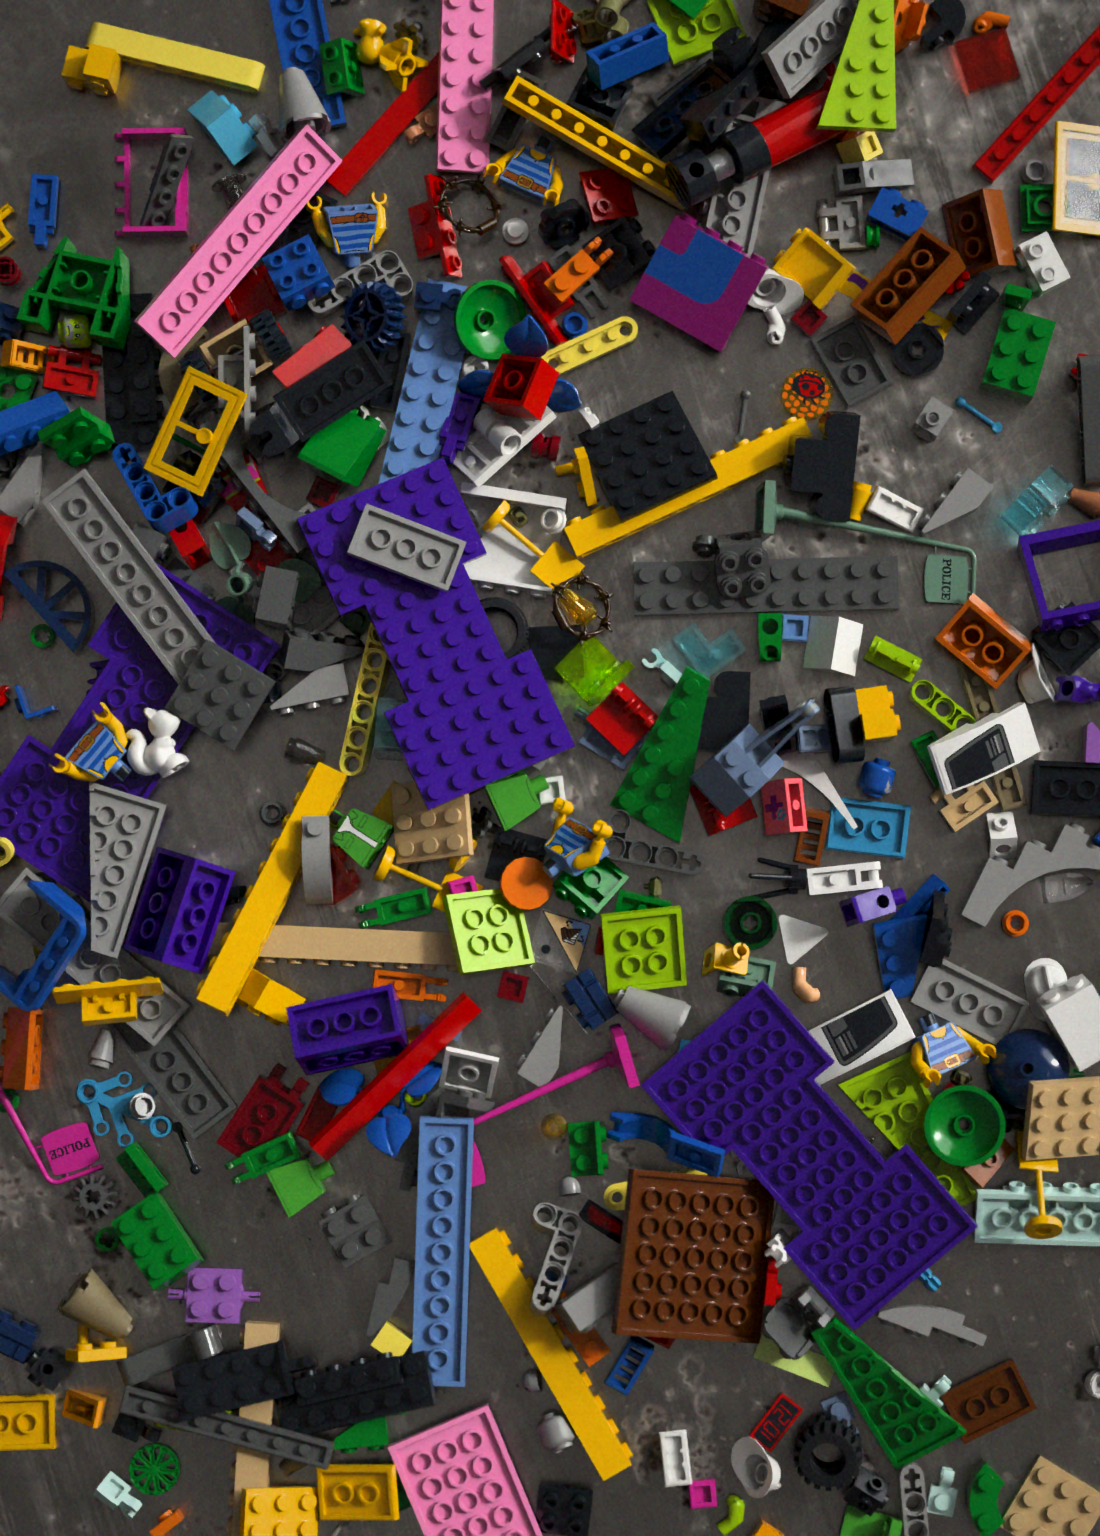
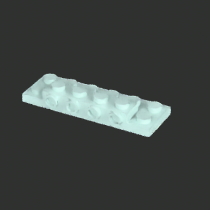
M1011 1181L1009 1185H1002V1190L977 1189L974 1221L978 1227L974 1230V1243L1100 1247V1183H1093L1090 1185V1188H1079L1078 1184L1072 1182L1064 1183L1063 1187H1052L1051 1183L1043 1182L1045 1214L1060 1219L1063 1226L1062 1233L1050 1239H1034L1026 1236L1024 1233L1025 1222L1032 1217L1039 1216L1036 1186H1025V1183L1021 1181Z

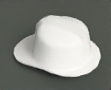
M768 269L748 304L761 310L770 305H775L780 315L789 314L797 310L802 304L804 292L796 281L781 276L772 269Z
M1032 643L1033 659L1021 668L1018 674L1019 689L1029 704L1051 698L1056 703L1057 701L1054 699L1056 694L1048 679L1042 655L1038 646Z
M1040 958L1033 961L1027 967L1024 974L1027 1001L1030 1002L1029 1008L1036 1018L1044 1022L1046 1020L1036 1000L1042 997L1045 992L1056 989L1067 981L1063 967L1057 961L1050 958Z
M742 1437L736 1441L731 1452V1463L748 1495L757 1499L764 1497L769 1491L779 1489L781 1487V1469L777 1460L768 1456L756 1439Z

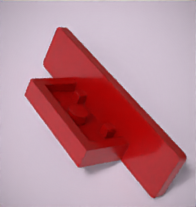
M427 174L424 175L429 200L407 208L417 258L424 260L440 254L444 275L458 279L462 277V262L457 252L456 234L453 231L452 224L442 213L439 214L440 210L433 208V206H437L445 183L441 176Z
M511 255L502 256L499 261L502 264L501 269L506 277L513 280L517 286L516 292L530 305L532 316L542 323L546 329L545 334L547 338L556 345L569 341L555 319L575 303L569 297L564 303L560 304L543 286L544 282L554 274L547 262L542 261L525 275Z

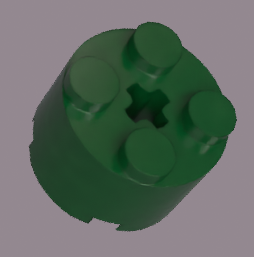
M745 896L734 901L726 909L722 921L723 932L727 940L733 946L737 943H741V945L744 943L748 946L749 950H756L767 945L774 937L778 925L777 915L771 905L756 896ZM747 916H751L752 921L757 922V925L752 927V931H748V927L743 926V921L747 920Z

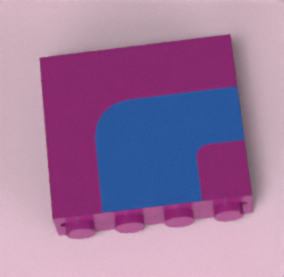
M685 213L682 216L676 215L629 300L721 352L727 345L728 338L763 275L770 266L765 264L766 259L754 252L750 256L743 252L741 244L731 239L726 242L719 238L720 233L708 226L705 229L696 225L697 220Z

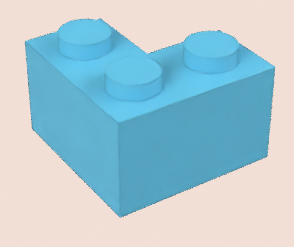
M211 90L187 109L199 127L213 140L223 156L233 165L258 146L252 138L256 135L246 122L243 124L239 118L242 114L233 103L230 104L223 94L218 96Z

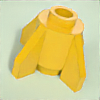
M402 37L387 43L380 50L378 57L380 68L388 72L395 87L400 91H406L408 78L405 76L410 75L415 67H427L429 63L426 59L411 53L413 40L408 37Z

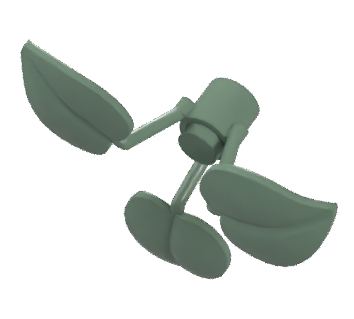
M218 521L213 522L209 534V545L213 560L223 569H229L236 563L235 570L232 571L233 575L226 582L227 590L233 596L223 597L216 603L253 626L255 614L252 613L251 606L243 604L244 598L242 594L250 592L253 586L258 585V580H253L248 573L239 572L241 568L240 560L246 559L251 552V539L247 532L238 526ZM291 558L279 565L281 569L296 571L300 575L295 603L309 599L322 584V578L317 569L305 560Z

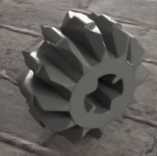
M92 1173L89 1175V1182L84 1177L79 1179L83 1188L80 1186L73 1187V1190L80 1194L79 1196L72 1197L71 1201H80L81 1204L76 1206L75 1210L78 1212L85 1208L84 1218H88L92 1211L94 1219L100 1218V1211L107 1216L110 1214V1211L106 1205L115 1207L117 1204L115 1201L110 1200V1197L117 1196L118 1192H109L108 1190L114 1185V1182L110 1181L104 1185L105 1175H101L97 1181L96 1175ZM90 1191H98L101 1196L97 1197L100 1199L99 1202L96 1200L90 1201L89 1196H92V1194H89Z

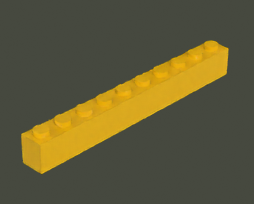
M796 417L789 418L781 423L783 426L774 431L772 428L765 429L757 434L759 438L749 442L748 439H744L734 445L735 449L727 453L724 450H720L712 454L710 462L717 473L718 479L624 523H621L613 505L608 508L605 505L599 506L590 511L591 516L584 519L578 516L569 520L566 523L567 527L564 528V534L575 557L579 560L782 466L784 455L788 454L789 437L791 435L812 436L804 417L798 420Z
M318 762L315 768L311 767L305 778V781L308 783L303 791H298L293 801L295 808L292 814L285 816L281 825L283 831L280 837L273 839L269 848L271 854L267 862L263 860L257 871L259 878L256 884L249 886L244 897L247 901L243 909H237L232 920L235 924L231 932H226L221 940L220 946L223 947L218 957L214 955L208 966L210 973L206 981L202 979L197 986L195 994L198 995L196 999L199 1004L226 1017L229 1016L302 873V816H330L349 782L346 774L321 762Z
M495 1227L470 1242V1249L602 1480L605 1481L631 1466L630 1457L633 1454L627 1443H620L616 1434L620 1432L612 1418L607 1420L602 1410L606 1409L602 1399L599 1394L593 1396L589 1389V1386L593 1385L585 1370L580 1373L575 1364L579 1361L572 1347L566 1349L562 1342V1339L565 1338L563 1331L558 1323L553 1326L548 1317L552 1313H549L547 1316H537L531 1311L529 1304L536 1284L531 1276L526 1279L521 1269L525 1266L518 1253L512 1255L508 1248L511 1241L504 1229L499 1232L498 1228ZM545 1300L541 1301L539 1305L545 1306Z

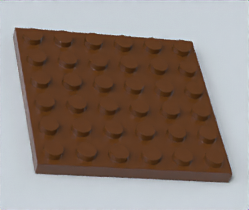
M629 1168L612 1334L760 1343L768 1257L765 1256V1251L769 1248L767 1243L771 1237L775 1198L759 1180Z

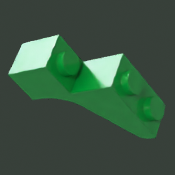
M408 1412L401 1413V1414H396V1415H405V1414H408ZM387 1417L350 1425L334 1439V1450L340 1449L341 1453L357 1452V1447H367L368 1451L384 1449L383 1445H388L389 1443Z

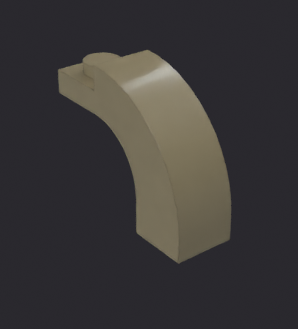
M203 326L175 358L170 357L164 350L162 352L159 363V380L163 393L170 404L185 374L179 361L194 353L200 344L210 336L207 329ZM192 390L181 415L184 420L203 403V400L194 390Z

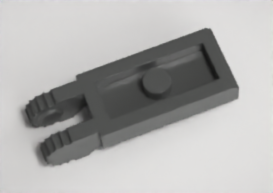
M567 244L547 258L546 261L552 270L556 272L575 253ZM593 277L572 294V297L577 303H580L590 318L596 315L592 305L585 299L590 293H593L598 304L603 308L609 305L598 289V284Z

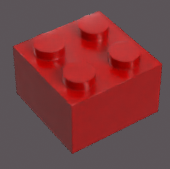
M502 353L483 401L500 415L541 420L559 372L542 358Z

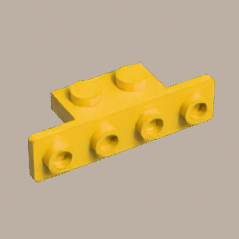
M145 976L137 980L117 979L114 982L106 983L92 981L85 985L63 984L60 987H54L52 994L56 1004L82 1002L83 1026L137 1021V997L162 995L163 986L160 978Z

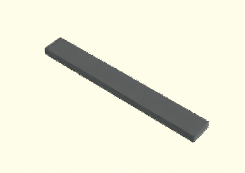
M129 1385L125 1386L119 1408V1413L325 1470H328L335 1442L227 1412L182 1421L178 1399Z

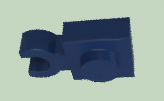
M417 282L414 310L440 313L442 305L451 311H455L457 303H451L450 299L454 296L460 297L461 291L450 289L447 292H443V284Z

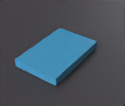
M840 797L858 826L853 829L833 803L830 802L825 849L905 859L911 806Z

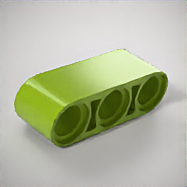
M919 680L911 686L909 690L910 701L948 733L957 729L956 725L959 720H965L968 724L976 723L975 719L931 682ZM916 687H925L929 693L928 698L925 700L919 699L915 694ZM939 703L946 704L949 708L948 716L938 715L936 705Z

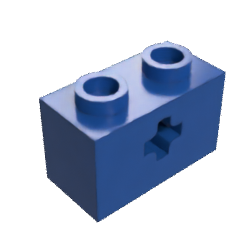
M882 187L865 221L874 226L879 224L880 229L907 242L922 226L929 211L925 209L921 202L916 200L909 201L901 197L902 194L893 188L885 189ZM897 210L902 211V214L899 216V218L894 216Z

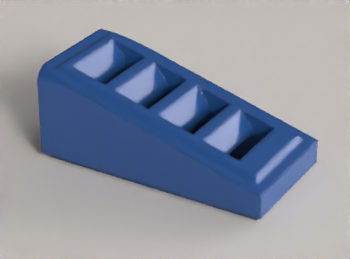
M629 1336L605 1378L604 1384L628 1396L653 1354L654 1345L639 1336ZM631 1347L636 1348L637 1350L643 1352L644 1354L642 1355L641 1353L637 1352L636 1350L632 1349ZM626 1355H629L632 1358L638 1360V1365L632 1362L631 1360L625 1358ZM622 1364L634 1371L633 1374L620 1368V1365ZM615 1374H618L621 1377L629 1380L628 1383L625 1384L624 1382L615 1378Z

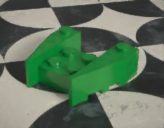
M63 237L53 252L55 254L46 268L43 267L38 273L39 278L35 284L24 293L16 319L26 330L51 335L59 308L92 314L95 316L89 334L98 345L123 350L131 326L129 259L119 247H116L112 260L78 254L77 248L69 238Z

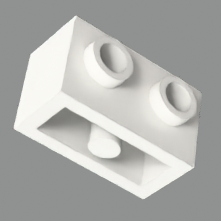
M1047 231L1018 245L1015 250L1017 265L1020 269L1024 268L1028 276L1026 278L1027 284L1032 292L1036 291L1038 297L1067 284L1071 277Z

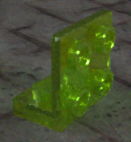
M596 637L582 641L583 646H580L579 642L555 666V671L589 706L599 704L635 667L628 659L619 662Z

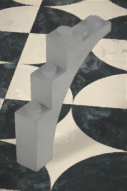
M1070 823V825L1064 824L1061 826L1049 851L1046 850L1047 845L1035 839H1032L1031 842L1025 841L1011 868L1008 867V861L998 856H994L993 859L989 857L985 860L958 916L983 928L1001 903L1012 892L1030 880L1060 870L1085 869L1100 872V848L1093 844H1090L1089 847L1085 846L1089 835L1084 833L1085 829L1083 827Z

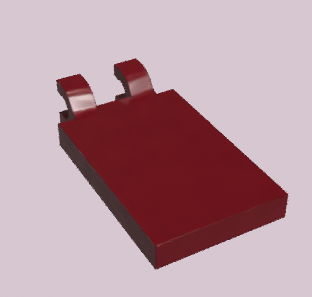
M278 1062L267 1078L262 1075L258 1076L216 1143L235 1156L240 1157L242 1153L287 1133L305 1105L299 1098L309 1085V1082L300 1077L292 1089L283 1085L279 1080L287 1068Z

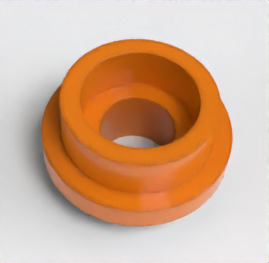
M1012 910L1004 915L1002 928L1006 934L1018 937L1028 930L1029 920L1022 911ZM1013 918L1018 919L1020 922L1017 929L1012 928L1010 925Z

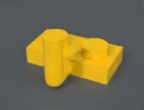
M584 446L574 448L575 459H571L570 463L555 466L556 475L579 474L580 482L576 483L579 498L584 497L587 506L596 505L598 503Z
M82 1324L77 1325L78 1344H76V1349H65V1360L73 1362L127 1358L126 1347L116 1346V1341H102L99 1347H92V1343H88V1327Z

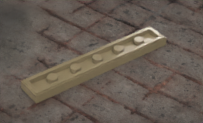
M960 659L955 660L970 712L975 721L977 722L991 713H1000L992 686ZM1016 765L991 776L1001 812L1028 805Z

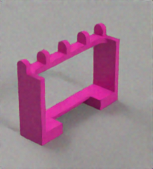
M185 127L122 128V133L114 134V140L124 141V156L114 157V163L124 164V182H115V189H124V207L115 208V214L125 216V225L121 231H115L116 238L189 237L188 160L176 193L175 226H131V141L168 140L170 134L188 135Z

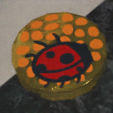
M801 368L793 371L785 379L781 388V402L787 412L792 417H796V419L804 417L805 421H812L821 417L822 414L828 411L833 400V387L830 380L821 371L814 368Z

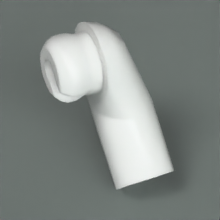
M770 305L763 310L769 321L766 337L770 344L779 345L783 341L786 326L776 306Z

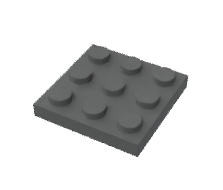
M206 639L165 708L234 750L276 681L211 640Z

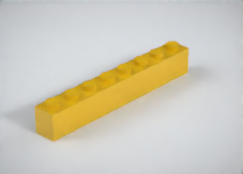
M516 76L501 103L502 105L683 211L686 208L677 200L668 183L665 170L666 163L523 78Z

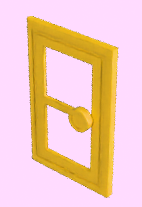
M188 366L143 468L203 497L248 394ZM194 386H198L228 401L213 434L210 429L200 428L198 430L179 421ZM176 426L196 434V439L199 443H209L195 476L161 461Z

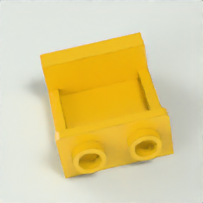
M805 227L802 231L799 228L789 240L792 242L791 246L786 251L782 249L773 259L775 265L772 269L780 275L799 283L804 295L813 301L812 303L816 307L823 309L855 271L856 267L811 229Z

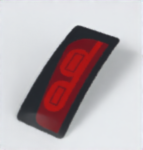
M588 1199L578 1215L584 1222L620 1244L623 1221Z

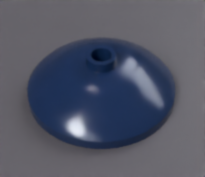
M1021 1029L1007 1034L995 1045L996 1058L989 1057L988 1076L992 1088L1004 1102L1019 1109L1026 1110L1029 1081L1069 1078V1062L1063 1047L1051 1035L1040 1030ZM1027 1063L1033 1066V1072L1030 1074H1026L1023 1071V1066Z

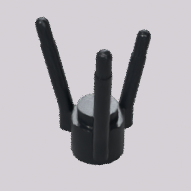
M759 857L757 860L760 863L788 871H784L783 875L750 873L748 875L751 879L783 881V886L788 887L752 895L761 899L786 894H798V890L806 889L807 872L806 869H798V865L785 864Z

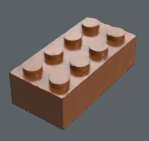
M920 227L850 305L859 320L896 345L966 269V266L956 250Z

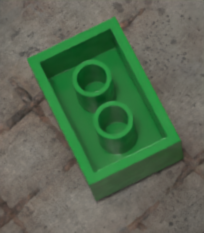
M1005 307L998 322L979 388L1029 403L1034 397L1056 322Z
M153 1192L110 1222L146 1280L155 1291L161 1292L204 1262V1259L173 1211L159 1193Z

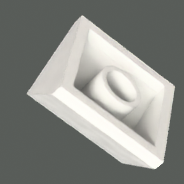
M811 616L802 668L855 677L863 624L842 617Z
M446 1046L439 1087L455 1091L462 1089L485 1094L487 1098H491L500 1058Z

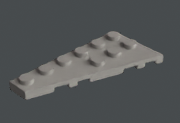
M89 781L91 951L118 959L167 806Z

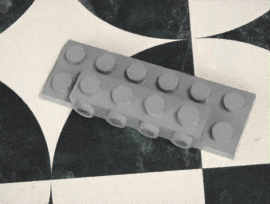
M735 118L723 131V134L748 121ZM770 170L742 184L736 183L730 176L718 181V193L701 202L699 213L703 214L702 224L697 225L703 229L708 226L720 233L719 238L726 242L731 239L743 246L742 251L751 256Z

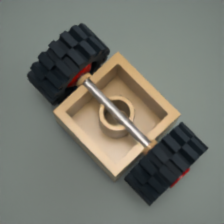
M268 308L250 318L253 327L259 335H255L256 348L251 349V360L255 359L256 374L273 365L263 345L266 346L274 360L292 350L283 329ZM246 318L200 344L199 347L210 365H207L197 350L179 361L184 372L190 366L215 378L214 374L218 376V355H244L243 327L249 326L250 333H254ZM194 386L203 402L216 396L198 386Z

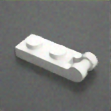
M880 861L806 869L808 894L813 896L882 888L883 883L882 880H879L878 872L881 869ZM861 871H868L869 881L862 882Z

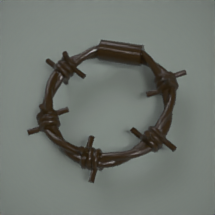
M478 175L476 180L470 178L458 179L457 176L447 180L444 176L442 177L446 184L442 189L437 206H433V208L440 210L439 214L442 213L455 227V230H458L459 237H461L463 232L469 234L477 233L482 236L498 226L497 219L502 210L501 206H506V203L499 202L496 196L484 185L485 179L481 182L479 180L480 175ZM458 184L473 186L471 190L476 189L477 195L480 190H483L491 201V207H487V210L494 212V218H490L476 228L466 226L462 222V217H460L459 222H456L448 211V204H452V202H447L445 193L454 188L460 192Z
M584 569L581 570V575L577 574L559 585L551 582V585L555 587L552 595L554 603L551 613L561 631L565 630L580 640V646H583L582 641H587L605 630L613 632L609 628L611 625V603L609 597L613 596L614 593H607V590H604L599 584L588 579L589 576L584 575ZM576 583L577 590H580V585L589 584L598 592L594 599L599 598L603 601L606 615L604 618L600 615L597 616L601 619V622L596 631L588 632L586 625H584V630L579 632L574 631L570 627L571 625L558 605L559 597L564 600L567 599L563 596V593L568 584Z

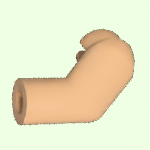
M793 967L792 988L794 993L806 1003L817 1002L820 998V992L817 988H813L806 982V967Z

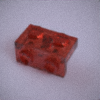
M330 843L331 872L333 877V904L331 905L334 906L361 890L358 886L361 880L353 868L349 870L344 862L348 859L344 850L340 846L336 847L335 844Z

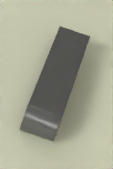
M1100 355L1078 356L1077 385L1082 482L1084 486L1100 485Z

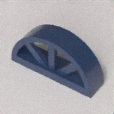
M43 560L20 563L3 573L69 649L78 655L89 641L95 622L93 600L84 583L62 565ZM38 571L36 593L21 577L22 575ZM47 571L59 573L70 579L64 587L44 603ZM76 587L78 588L83 599L84 612L51 610ZM59 619L84 621L78 637L75 638Z

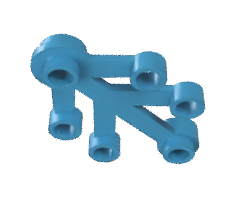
M122 1071L117 1077L100 1083L93 1079L82 1080L76 1087L75 1095L81 1104L88 1106L94 1123L93 1131L96 1135L104 1136L110 1131V1124L103 1120L99 1103L109 1108L118 1134L117 1142L121 1147H128L134 1143V1135L128 1131L123 1115L148 1126L150 1132L156 1137H165L171 1132L172 1123L168 1117L151 1116L148 1119L139 1120L134 1118L129 1111L128 1104L130 1099L135 1094L144 1093L146 1086L149 1085L154 1090L150 1096L152 1098L156 1096L157 1091L150 1082L143 1084L139 1089L113 1098L104 1094V1092L118 1086L129 1087L133 1083V1075L130 1072ZM123 1074L129 1076L127 1084H122L120 1081V1077ZM87 1087H91L94 1090L92 1097L85 1095ZM159 1121L165 1122L166 1129L164 1131L157 1129ZM99 1123L106 1125L104 1133H100L97 1130ZM124 1134L130 1136L129 1144L122 1143L121 1137Z

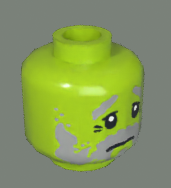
M87 314L65 315L62 321L58 322L59 343H64L68 349L89 348L91 339H93L89 334L92 326L89 316Z

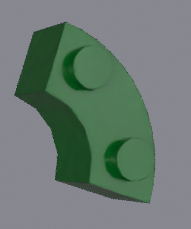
M983 1459L977 1463L969 1477L966 1506L971 1522L981 1536H991L1005 1522L999 1513L997 1505L999 1491L1005 1482Z

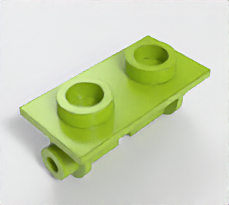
M876 635L864 657V660L909 683L912 682L923 660Z

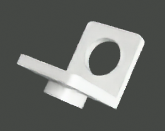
M987 813L986 820L990 835L989 857L992 859L994 856L1002 859L1016 858L1018 836L1013 813ZM1000 845H1009L1011 847L1009 851L1004 853L996 851V848Z

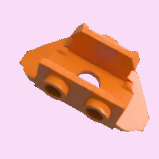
M894 0L895 53L907 47L911 41L917 42L921 39L920 33L926 23L925 15L930 6L928 3L922 0L920 2L919 0ZM900 14V22L896 25L898 15Z

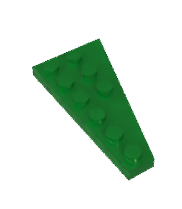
M832 1318L822 1329L819 1326L812 1329V1336L895 1470L966 1433V1429L837 1318Z

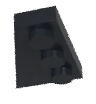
M319 191L309 200V204L312 207L318 206L316 197L319 196L322 199L320 211H323V207L338 206L339 204L337 200ZM306 205L283 230L281 248L308 234L317 247L321 238L316 233L311 217L313 213L307 211Z

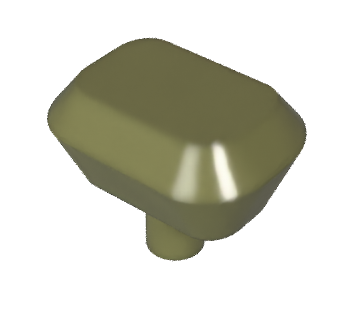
M519 506L512 508L508 513L509 518L518 528L525 526L529 521V517Z
M660 877L651 878L649 884H644V889H649V895L657 898L661 895L662 879Z
M955 1069L951 1074L950 1080L957 1086L970 1085L972 1076L961 1069Z

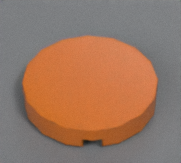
M522 857L513 860L504 868L499 888L502 897L510 906L529 911L540 907L548 900L552 893L553 880L542 869L544 863L535 858Z

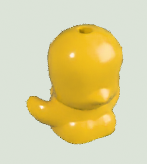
M362 19L358 22L360 27L353 30L354 35L361 36L356 48V56L362 63L371 65L379 61V52L383 47L381 37L385 33L387 26L378 20Z

